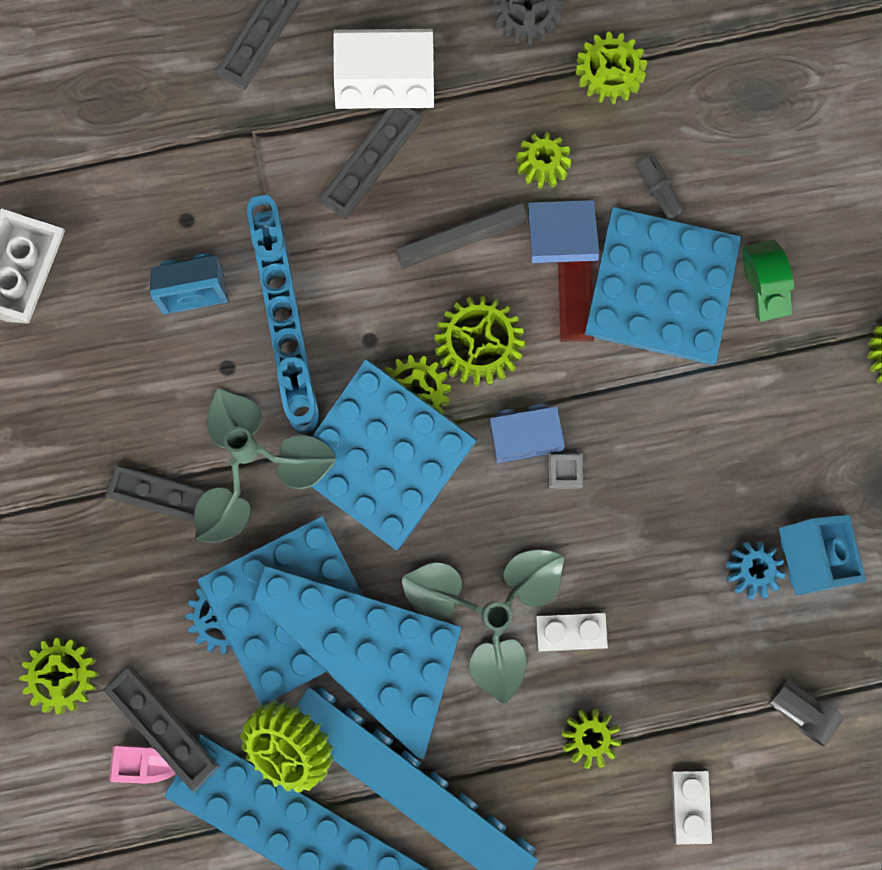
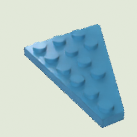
M262 566L252 601L262 611L266 612L282 630L291 636L319 666L323 667L338 684L350 693L414 757L424 760L461 627Z

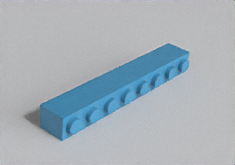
M320 686L317 691L313 688H308L295 707L299 706L301 712L305 715L311 713L310 719L313 722L321 723L320 730L329 735L327 742L333 746L331 754L336 763L477 870H533L539 861L533 855L536 850L534 846L520 836L514 841L504 833L507 826L491 814L487 819L475 811L479 806L462 792L457 798L447 790L450 783L434 771L430 776L425 774L418 768L422 762L406 750L401 755L390 747L393 740L378 729L372 734L362 726L365 719L349 707L345 713L336 707L334 703L337 698Z

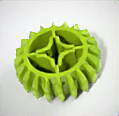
M481 296L479 305H474L473 299L469 297L466 300V308H463L459 302H456L454 309L457 314L447 310L444 313V317L448 322H438L437 328L443 333L436 334L434 340L436 343L443 345L435 348L436 355L445 356L440 361V365L443 368L453 364L450 368L449 376L454 377L461 372L460 382L463 384L468 381L469 376L474 377L473 384L475 387L480 385V378L485 377L487 385L491 386L493 385L492 375L495 374L500 381H503L506 377L503 368L513 373L516 366L512 361H521L522 354L517 350L525 347V341L518 338L524 335V329L522 327H514L519 322L517 315L507 318L510 313L509 306L503 307L500 311L497 310L499 300L494 299L491 306H487L486 297ZM482 318V321L476 327H459L468 320ZM493 322L504 331L508 346L500 344V340L491 334ZM485 330L486 345L482 343V347H478L474 354L475 345L473 338L475 337L477 340V336H482ZM452 337L460 339V343L469 349L466 362L455 352L452 346ZM497 354L501 356L491 364L477 365L479 359L483 356L491 355L496 357Z
M276 701L270 704L264 703L248 717L243 726V732L240 735L243 741L241 748L247 752L245 759L253 762V770H258L263 774V780L268 778L273 782L274 787L282 785L287 792L293 789L300 793L304 789L309 791L327 775L331 762L334 759L331 754L333 746L327 742L329 735L321 732V723H315L310 719L311 713L308 715L303 714L299 706L292 709L286 701L281 705Z

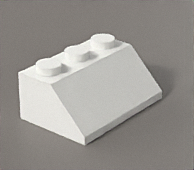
M433 29L334 30L336 109L434 108Z
M0 209V320L18 323L30 322L65 233L63 228Z

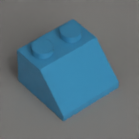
M199 254L194 256L192 260L184 262L167 260L161 262L160 266L151 268V298L163 315L228 303L223 268L217 255Z
M850 515L814 518L779 528L781 536L780 545L786 556L789 568V581L794 588L795 596L867 582Z

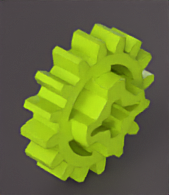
M607 32L605 40L595 35L593 45L585 42L583 46L584 53L578 54L577 63L579 65L576 67V75L582 76L579 86H589L587 92L589 97L594 93L599 94L598 102L602 103L605 96L610 97L612 104L616 103L617 96H621L622 99L627 101L630 91L637 93L640 88L639 83L644 82L646 73L643 71L646 70L647 60H640L644 50L643 48L633 49L636 42L634 39L628 43L624 42L623 33H620L617 39H613L611 32ZM627 60L631 63L632 73L630 72L631 68L626 65ZM590 62L593 64L592 68L596 70L595 76L591 72Z
M409 355L408 363L403 364L402 361L396 359L395 370L388 367L385 368V372L411 391L414 386H418L421 394L417 395L444 414L440 406L449 405L450 399L443 394L451 392V386L442 384L447 379L446 372L436 373L439 368L437 362H434L429 367L426 364L425 356H422L419 363H416L413 356ZM413 372L412 375L405 379L399 378L405 373ZM426 375L434 381L437 391L434 388L428 387L425 381Z
M55 638L53 646L47 641H42L41 652L32 649L29 651L33 661L22 663V666L28 669V674L20 676L19 680L28 682L29 686L22 693L24 695H34L30 702L32 706H38L43 703L42 712L50 713L54 707L56 714L61 715L65 712V706L70 711H77L78 705L76 701L89 702V698L85 693L87 690H96L97 687L90 683V680L99 676V672L90 670V666L96 662V659L84 657L88 652L87 647L81 646L75 650L77 641L69 639L64 646L62 638ZM67 654L75 658L80 668H75L69 663V656ZM49 657V662L46 666L39 670L42 663ZM60 671L73 674L59 681L47 678V676H54V674ZM77 682H80L76 691L70 695V689ZM39 684H43L49 689V696H52V699L42 692Z

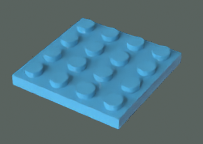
M612 207L584 336L715 365L717 363L741 237Z
M366 359L312 436L328 445L337 459L335 465L327 474L311 487L398 551L478 439L372 361Z
M323 516L197 580L260 706L326 672L266 612L262 611L252 601L262 566L363 596Z

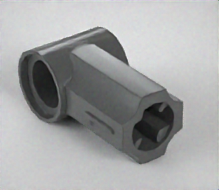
M785 679L778 686L768 703L799 726L798 729L804 735L823 747L826 746L845 718L831 705L822 700L814 699L788 679Z

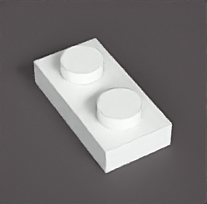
M606 613L536 616L538 652L608 648Z
M671 771L675 844H712L709 771Z

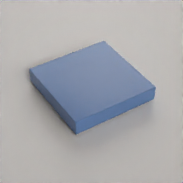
M594 200L528 203L532 263L599 260Z

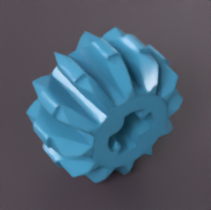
M747 541L742 544V551L738 549L732 550L731 555L736 561L726 562L725 567L735 571L734 574L726 577L727 582H732L736 579L739 582L734 589L735 593L738 594L747 588V599H754L756 592L761 599L769 597L768 589L774 592L780 589L779 584L774 579L785 578L784 572L776 570V567L784 564L783 558L775 561L772 559V556L777 551L775 547H771L764 552L763 541L756 542L754 549ZM753 562H755L754 567L760 565L762 572L757 575L758 579H756V574L751 576L748 570L753 566Z

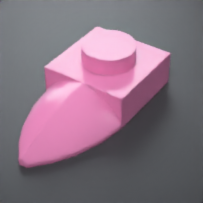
M112 745L109 772L110 782L147 784L160 782L176 775L174 770L153 748L137 745Z

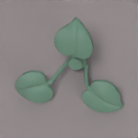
M218 388L209 408L207 428L211 440L217 446L226 448L232 456L229 462L232 466L234 492L232 494L228 489L219 487L211 489L201 496L194 513L195 538L200 542L206 543L226 541L242 532L249 523L252 511L251 505L248 501L238 498L241 493L238 466L240 463H250L256 458L257 454H262L272 462L280 463L277 474L283 484L292 489H306L318 483L335 465L337 458L332 449L316 438L297 435L284 440L280 446L281 457L275 456L266 450L262 444H257L252 437L261 425L262 415L259 407L246 397Z
M530 550L514 556L507 563L503 572L504 581L513 590L509 593L504 603L490 601L483 607L457 597L462 590V580L458 572L448 564H426L405 574L402 577V585L409 603L421 615L440 621L446 620L453 613L454 603L480 613L483 624L494 630L493 644L483 643L475 648L469 660L470 674L480 688L492 695L500 703L505 704L518 691L527 666L526 654L519 642L513 639L499 642L502 630L506 629L512 621V612L510 610L512 601L518 594L520 601L530 607H542L550 603L558 593L561 584L564 556L548 550Z

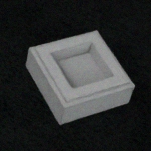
M583 453L548 454L549 489H583Z

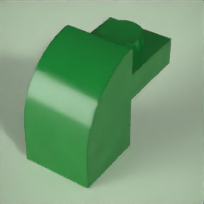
M774 239L742 246L745 278L754 289L755 311L758 320L762 322L792 315L791 290L795 289L794 280L783 248Z

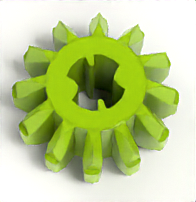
M547 131L543 139H540L534 133L531 135V143L523 140L520 146L522 152L516 154V161L520 163L517 168L518 174H527L525 177L527 185L536 180L538 181L537 188L540 190L543 188L544 182L547 181L554 188L557 184V179H566V169L571 168L572 160L567 157L570 154L569 146L560 147L562 144L561 136L552 141L550 140V133Z
M597 708L591 710L590 720H588L583 709L578 710V717L581 723L579 724L571 717L566 720L568 725L574 728V731H562L561 736L572 738L573 742L563 745L562 748L564 751L576 748L577 751L570 759L573 763L578 762L582 755H585L583 761L584 768L590 769L592 757L595 758L598 767L602 768L605 766V761L601 754L604 753L608 758L615 759L616 754L608 747L609 745L621 746V740L610 739V734L619 732L620 728L618 725L606 727L612 718L610 714L604 715L600 722H598L599 710ZM589 728L591 732L599 733L600 741L595 740L598 745L594 748L590 744H584L582 741V736H587L584 733L585 730Z

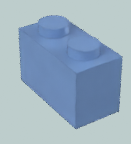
M537 404L528 407V412L515 414L514 409L496 412L495 417L489 420L496 464L563 452L565 445L557 407L549 408L548 404Z

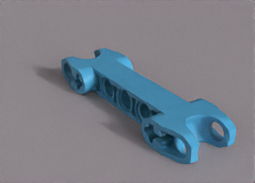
M268 194L252 197L247 206V217L252 244L256 254L284 412L292 427L299 434L316 431L320 414L310 371L283 223L276 203ZM266 204L272 208L270 211L256 213L255 218L253 216V212L258 205ZM276 277L286 279L285 284L281 288L273 289L269 287L271 280ZM281 309L292 311L291 317L285 321L275 319L276 313ZM293 340L298 343L297 349L292 353L281 351L282 345L287 341ZM297 377L298 385L294 386V378ZM298 408H309L308 412L303 416L294 415ZM311 422V423L308 424V425H299V424H302V423Z

